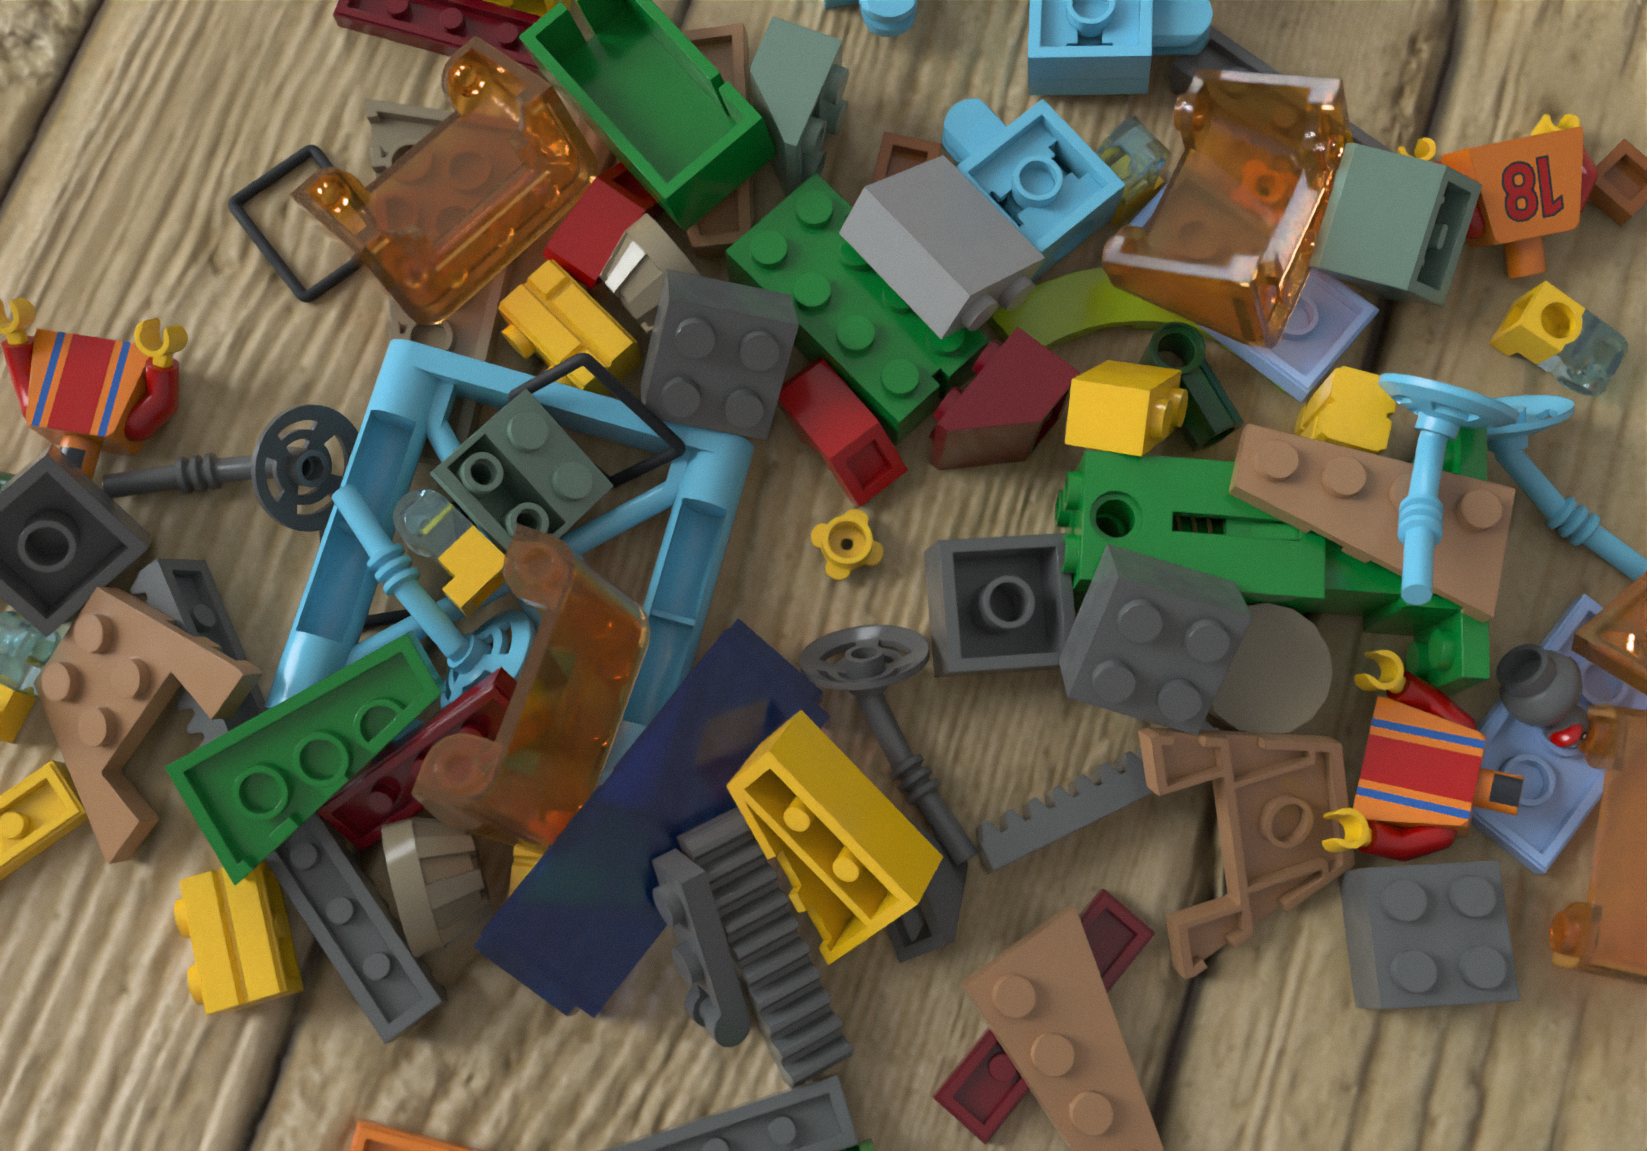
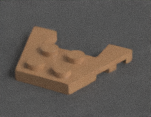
M96 587L33 682V685L102 854L107 862L112 864L130 860L160 819L126 777L122 769L182 684L211 720L232 718L263 673L257 666L246 660L236 661L220 652L222 646L204 636L194 637L174 625L175 619L119 587Z
M1144 728L1138 730L1146 786L1158 796L1210 780L1213 782L1227 894L1165 915L1172 965L1184 979L1195 977L1205 970L1207 966L1203 960L1227 943L1235 949L1254 936L1253 925L1279 907L1286 912L1290 911L1345 871L1355 866L1354 849L1331 853L1326 851L1322 845V840L1330 838L1344 839L1345 837L1342 824L1334 819L1327 820L1323 818V815L1327 812L1349 808L1342 743L1327 735L1200 730L1196 736L1170 728Z

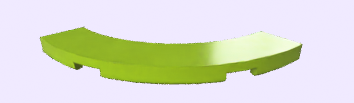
M1118 265L1072 272L1036 285L1031 294L1014 310L1008 312L1003 307L995 311L987 320V323L1004 342L1018 326L1049 350L1077 338L1094 334L1095 330L1119 326H1131L1132 329L1157 330L1163 324L1174 321L1185 322L1195 327L1203 337L1220 343ZM1220 343L1219 348H1222L1230 352L1231 354L1235 355L1236 357L1240 358L1238 355H1236L1234 352H1232L1230 349H1228L1226 346ZM1268 379L1282 393L1285 392L1282 388H1280L1278 385H1276L1274 382Z

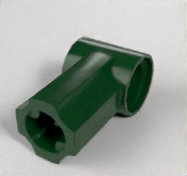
M1174 321L1163 324L1154 332L1138 364L1182 370L1179 388L1187 389L1188 403L1183 424L1179 429L1192 451L1195 452L1201 449L1205 450L1222 441L1228 435L1238 430L1244 421L1205 359L1206 345L1203 336L1195 327L1185 322ZM1170 351L1177 354L1184 366L1177 368L1165 364L1160 359L1158 352Z

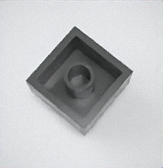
M666 269L640 383L641 402L661 421L767 440L799 327L791 295Z
M53 443L0 488V597L45 637L51 635L83 607L96 587L107 586L148 550L150 534Z
M1068 533L938 540L924 551L934 678L1061 669L1059 658L1075 622L1071 574L1061 573V566H1063L1065 557L1063 536Z
M1107 543L1059 658L1067 698L1197 736L1253 618L1236 583Z
M1499 860L1360 868L1345 871L1338 877L1355 1007L1395 1009L1520 1001Z

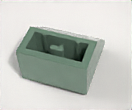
M773 16L750 66L753 108L763 117L778 153L769 162L785 196L788 197L815 172L821 177L827 152L822 150L829 133L838 135L847 113L848 101L842 99L847 85L849 69L842 67V40Z
M1346 143L1338 171L1334 177L1333 188L1320 230L1315 238L1314 249L1308 267L1382 299L1444 307L1482 184L1447 165L1357 143Z
M527 388L500 409L429 473L521 573L528 569L614 486Z

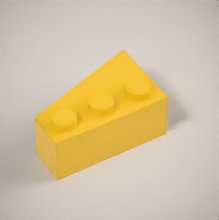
M802 710L761 742L726 786L767 859L776 857L793 886L788 896L797 912L807 911L823 939L818 949L827 965H830L918 905L943 859L942 854Z

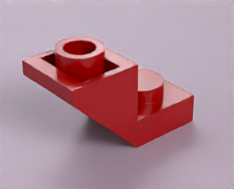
M619 162L595 177L547 243L542 256L547 260L553 259L575 281L583 283L592 290L603 282L599 274L623 232L645 213H648L654 219L665 212V210L623 163Z
M818 357L783 383L777 403L801 442L821 454L849 501L861 507L908 471L880 422L825 359Z

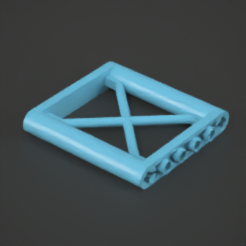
M391 340L340 488L348 484L356 486L392 541L426 439L428 438L441 462L461 445L448 423L455 398H468L476 400L479 404L502 409L509 403L507 398L511 390L536 376L410 340ZM553 382L532 394L561 427L655 454L670 448L660 436L620 400ZM662 421L682 439L686 446L685 453L672 460L665 482L564 534L524 572L521 573L511 562L515 573L478 609L513 591L524 613L533 620L540 642L565 687L569 690L591 735L582 764L516 746L472 776V779L507 788L511 776L535 783L532 795L558 803L571 805L573 795L577 794L620 807L651 813L755 450L752 442L740 435ZM335 503L264 706L267 709L274 707L412 630L419 641L428 636L411 615L358 643L378 585V581L375 578L377 571H370L366 564L370 559L369 555ZM672 507L613 710L610 713L536 578ZM476 524L478 530H479L488 540L491 541V539H490V538L478 527V525ZM447 597L436 602L452 623L465 617ZM415 719L390 744H394L425 721Z

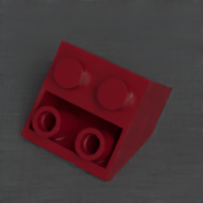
M1018 326L1003 344L994 339L975 362L972 370L977 375L964 392L958 387H954L936 409L933 418L938 422L929 435V438L934 441L929 463L938 470L1026 461L1062 416L1070 398L1071 381L1079 376L1080 372Z

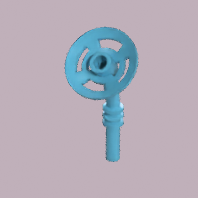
M1383 373L1380 375L1377 384L1390 398L1418 415L1414 429L1419 431L1420 434L1417 441L1409 493L1399 506L1397 536L1398 540L1404 545L1401 584L1402 599L1409 604L1422 605L1432 598L1434 547L1441 542L1443 536L1444 508L1442 502L1438 499L1447 441L1456 440L1460 427L1481 429L1483 427L1497 428L1517 423L1519 412L1500 401L1460 387L1416 376Z
M1517 395L1492 398L1517 410L1519 417L1515 424L1487 428L1488 451L1495 452V459L1547 518L1545 525L1550 529L1558 527L1557 534L1562 538L1569 536L1568 542L1573 546L1583 544L1639 586L1646 584L1647 559L1599 525L1601 517L1597 514L1591 513L1588 515L1589 509L1583 504L1576 507L1577 500L1568 496L1564 499L1522 450L1529 446V435L1552 428L1570 418L1575 413L1574 402L1571 399L1553 395Z
M348 484L334 492L331 498L369 555L370 559L366 564L370 571H377L375 574L378 583H385L382 588L387 596H396L448 658L447 664L449 669L444 681L447 690L441 695V709L500 667L520 683L530 664L535 648L536 628L533 620L520 610H506L487 620L472 634L462 635L417 581L421 576L419 570L415 567L410 568L413 561L409 555L402 556L405 552L404 547L401 543H392L356 486ZM511 627L512 642L509 653L506 654L508 649V637L504 631Z

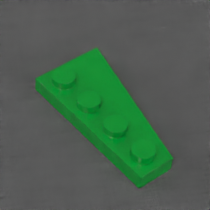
M412 630L168 764L164 768L234 886H236L439 698L447 688Z

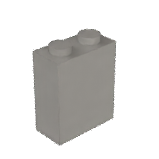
M944 155L865 186L839 232L940 339L964 327L969 331L976 330L995 311L1003 307L1008 312L1018 307L1033 291L1035 284L1030 279L1045 259Z

